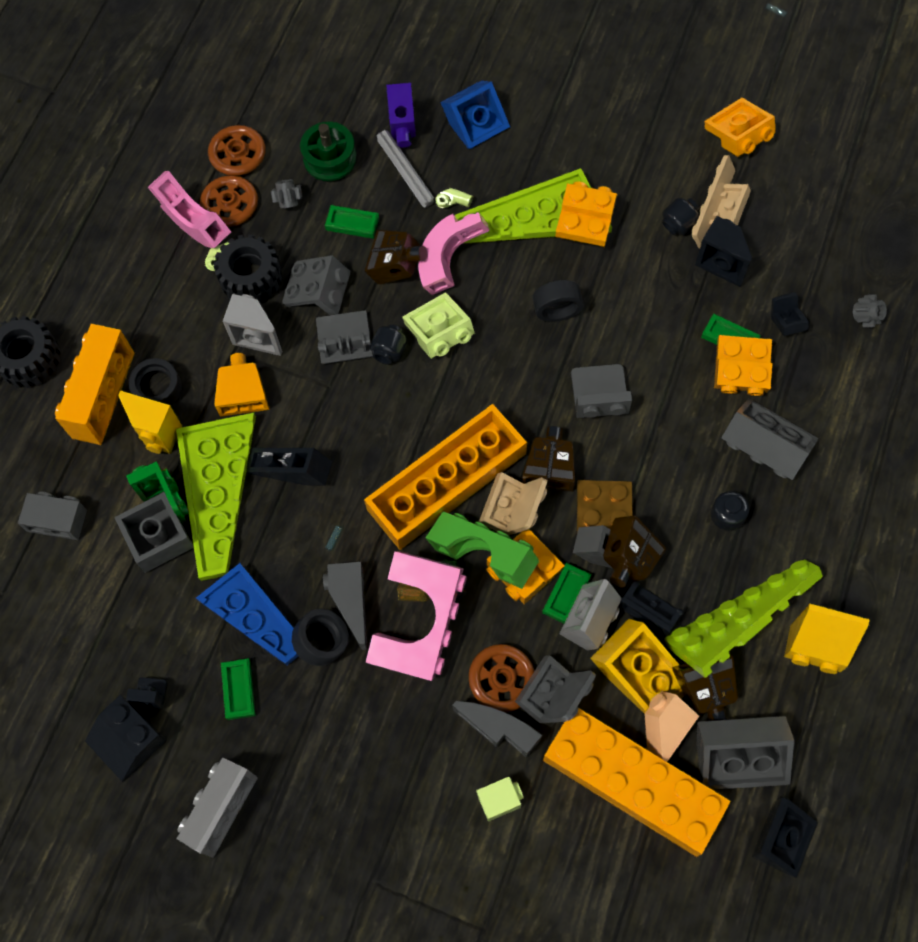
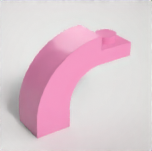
M169 171L163 172L148 186V189L162 204L160 207L183 231L202 245L215 248L231 233L218 214L207 211L199 206L185 192Z
M479 212L466 215L460 221L451 214L441 220L427 235L422 245L427 249V259L420 261L418 268L422 286L431 295L455 286L450 271V260L458 246L490 231L486 220Z

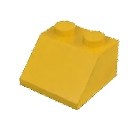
M120 391L118 396L132 427L139 435V439L145 444L146 449L160 454L161 451L171 454L177 440L176 429L182 428L171 406Z

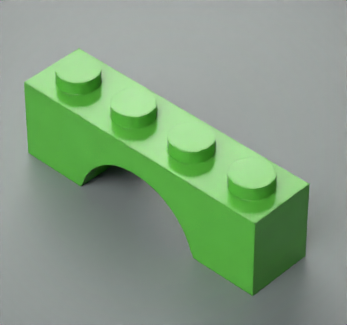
M443 511L426 536L428 542L437 552L455 560L473 550L490 551V567L499 579L521 589L539 563V559L533 552L534 548L529 543L523 540L516 542L502 531L492 532L480 522H475V524L468 522L464 516L458 513L452 515Z

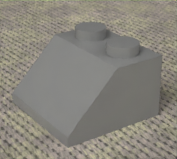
M232 294L223 318V324L232 344L281 356L283 351L276 331L259 301L247 294L242 296Z
M602 579L582 585L559 633L560 635L586 650L598 649L605 643L608 637L606 631L610 622H613L618 616L620 610L618 605L621 601V597L609 581Z

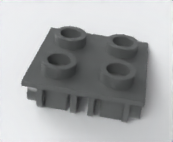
M366 310L316 317L321 364L373 357L370 350L371 341Z

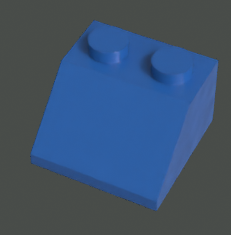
M479 81L440 102L450 126L468 149L510 127L493 83L490 81Z

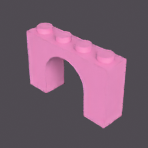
M395 551L388 579L417 587L426 592L435 606V623L425 638L416 641H408L379 632L373 634L366 663L430 681L435 678L436 674L441 675L445 661L444 658H440L443 647L448 648L452 631L448 630L450 619L455 620L459 608V603L455 602L457 592L463 591L466 582V576L462 575L464 568Z

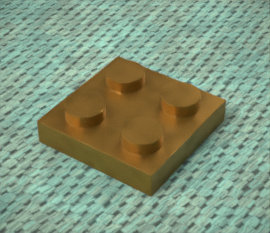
M577 481V533L579 527L604 525L611 530L615 518L632 516V482Z

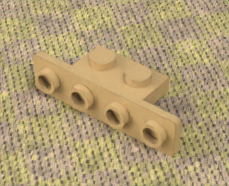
M727 155L723 156L720 165L717 166L716 176L713 183L709 186L708 196L700 209V216L692 228V237L699 249L703 237L716 216L729 219L738 225L751 192L748 184H730L735 168L730 156Z

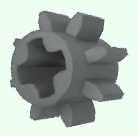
M293 179L275 182L276 188H273L271 191L273 203L279 202L280 208L297 206V199L303 197L301 186H294Z
M876 294L864 295V298H859L853 307L854 319L857 322H863V328L875 327L876 324H881V320L886 317L887 313L886 304L882 300H877Z

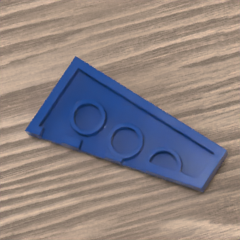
M240 563L196 597L200 603L285 665L290 664L298 657L292 644V631L294 628Z

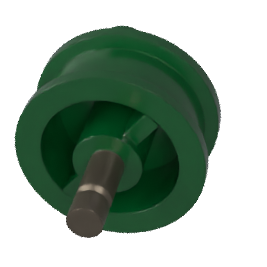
M321 122L311 126L303 134L300 150L304 166L311 176L322 181H335L345 177L352 171L356 163V151L353 136L345 126L336 122Z

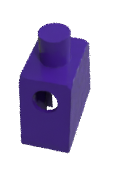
M411 83L386 85L391 136L397 140V146L408 147L411 145V138L416 136Z

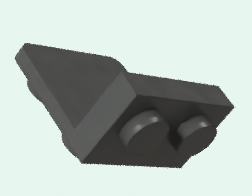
M333 255L296 261L292 267L282 302L287 307L315 303L327 314L337 315L339 314L351 271Z
M613 364L572 369L571 379L576 418L629 414L632 397L631 391H626L622 365Z
M550 655L544 656L515 703L539 723L569 721L577 714L578 704L582 698L592 690V682L596 674L592 671L570 673Z

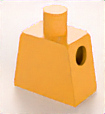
M243 353L232 354L230 356L231 366H224L218 369L215 407L220 417L269 410L256 364L246 363V355Z

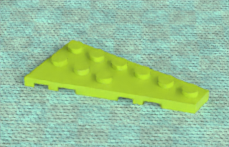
M577 169L454 215L460 221L466 215L479 212L488 224L490 231L464 243L555 237L567 183L573 184L580 181L585 183L588 188H591L582 169ZM610 224V227H609V231H608V232H611V231H612V226H611V224Z
M255 413L176 429L198 578L200 581L222 577L229 572L256 419Z
M807 560L793 563L790 568L780 574L770 576L764 583L748 588L739 597L723 602L716 610L700 615L691 624L675 629L671 635L664 638L667 648L706 678L712 673L710 667L718 660L722 663L730 657L729 651L734 646L744 645L772 621L771 615L777 609L784 611L789 606L788 600L792 596L802 595L823 577L820 567Z

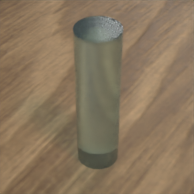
M770 3L766 6V9L782 17H785L787 14L786 11Z
M335 527L325 547L326 549L332 550L342 530L341 527Z

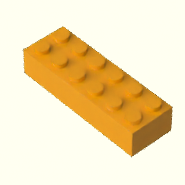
M491 404L365 498L367 511L398 549L401 550L433 526L443 511L450 513L496 478L498 473L504 472L525 456L527 442L494 404Z
M580 708L571 720L564 722L543 759L547 764L696 857L702 855L731 802Z

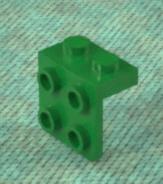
M156 461L148 466H139L132 473L126 475L130 486L143 502L165 492L171 508L183 525L189 524L186 517L189 515L188 507L184 500L181 499L178 493L180 490L167 468L162 470Z

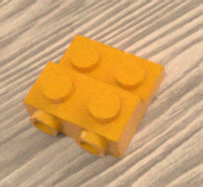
M740 98L704 121L705 129L719 137L722 147L737 157L743 153H751L757 144L763 140L765 142L770 141L776 133L775 116L744 98Z
M580 181L573 184L567 183L555 237L605 247L617 193H613L610 188L605 186L593 189L588 188L585 183Z
M719 335L714 388L721 389V392L726 394H735L737 390L748 391L747 394L751 396H763L764 393H767L771 389L772 339Z
M530 529L522 531L513 540L516 542L523 540L529 543L534 548L533 552L539 559V563L522 589L501 580L507 586L505 590L509 596L515 601L519 599L523 604H526L555 578L565 566ZM490 556L487 558L488 568L486 570L494 580L498 581L499 577L490 567Z

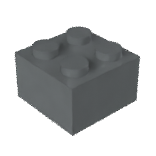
M165 492L114 517L136 564L145 573L194 548L184 525L171 508Z

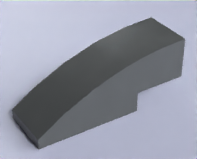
M455 701L452 705L453 711L496 748L505 739L527 758L541 741V734L507 713L471 702Z

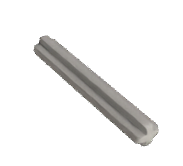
M387 130L378 133V142L424 208L433 205V195L402 150L397 146L391 134Z

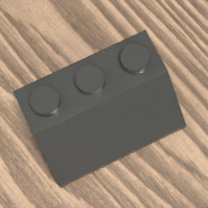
M750 398L736 412L722 436V439L727 441L726 443L729 447L744 451L756 463L766 464L773 468V471L778 476L790 478L791 480L794 479L819 439Z
M785 716L697 723V753L700 781L703 785L712 790L790 785L794 738Z

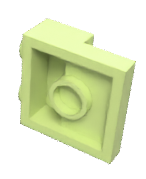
M446 292L402 317L405 325L417 338L420 347L431 359L435 356L446 355L452 346L458 343H467L471 336L475 334L471 319Z

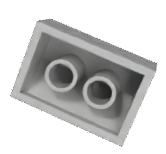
M222 758L220 763L216 762L208 775L210 780L205 789L199 790L193 801L194 809L190 816L186 815L177 830L179 835L176 839L195 851L214 858L258 778L249 770L225 758Z

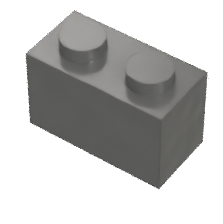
M38 492V494L27 493L18 524L27 532L79 540L87 509L80 503L79 499L72 496H64L62 499L56 498L47 492Z

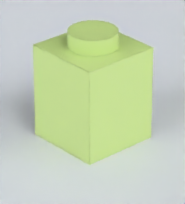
M510 777L476 790L488 822L521 808L519 800L524 799L518 782L512 783Z

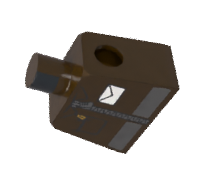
M377 230L365 272L377 284L409 278L414 273L416 263L427 259V249L425 246H420L407 232Z
M550 426L547 428L546 438H534L523 471V484L542 477L547 480L545 487L547 489L573 492L575 481L573 443L562 440V428Z
M636 515L614 519L604 550V560L614 569L610 581L618 587H625L628 581L648 578L666 550V547Z
M730 654V657L722 663L718 660L710 667L712 673L706 678L687 663L672 667L673 673L692 710L698 713L707 712L709 721L727 720L724 706L735 703L738 699L732 654Z

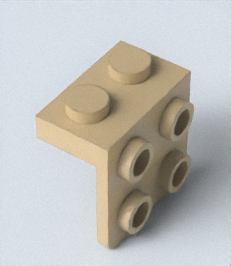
M502 472L498 473L479 522L495 531H502L507 535L532 528L538 518V513H536L538 506L547 494V489L545 488L547 480L541 477L523 484Z

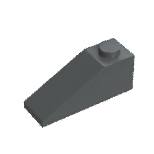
M361 562L327 564L328 573L323 574L324 590L329 591L332 600L360 648L368 650L364 571Z

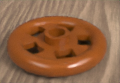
M234 125L220 130L212 138L208 147V157L213 167L219 172L226 175L239 176L250 173L261 164L265 156L266 146L262 136L253 128ZM247 136L252 140L247 144L242 138ZM228 137H232V138H233V139H230V140L227 142V144H225V143L223 142V141H224L226 138H228ZM249 150L256 151L253 158L247 157ZM225 151L226 158L219 159L218 153ZM241 161V165L231 166V162Z
M223 176L213 180L205 187L200 197V206L207 211L216 212L227 227H234L247 221L254 214L258 205L256 189L248 180L239 176ZM221 187H228V190H224L221 193L217 191ZM240 187L246 192L239 195L235 190ZM216 199L217 207H210V200ZM241 202L247 204L243 211L238 210ZM221 211L231 212L230 217H221Z
M505 644L489 646L480 651L471 663L469 669L470 689L481 705L492 707L504 713L515 711L521 708L515 701L534 673V667L529 658L521 650ZM507 656L517 662L514 669L504 664ZM492 658L497 665L490 671H487L483 665ZM498 674H503L506 677L504 684L498 682ZM516 675L524 677L522 689L515 687ZM487 678L492 690L485 693L480 681ZM498 692H510L511 700L499 701Z

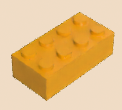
M91 324L88 332L82 338L80 354L74 359L72 375L65 383L63 399L61 403H58L55 410V419L72 439L102 445L119 398V392L122 390L135 354L120 329Z

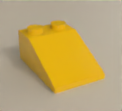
M809 604L790 626L784 657L792 659L791 662L796 665L809 666L811 664L818 666L825 673L837 674V672H842L848 667L869 625V619Z
M628 619L590 658L601 672L644 714L650 707L652 698L661 691L676 694L680 699L684 697L672 670V667L679 664L643 622Z

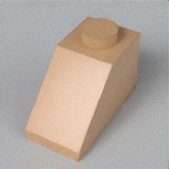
M661 691L652 698L650 707L645 713L647 750L667 762L699 715L676 694Z

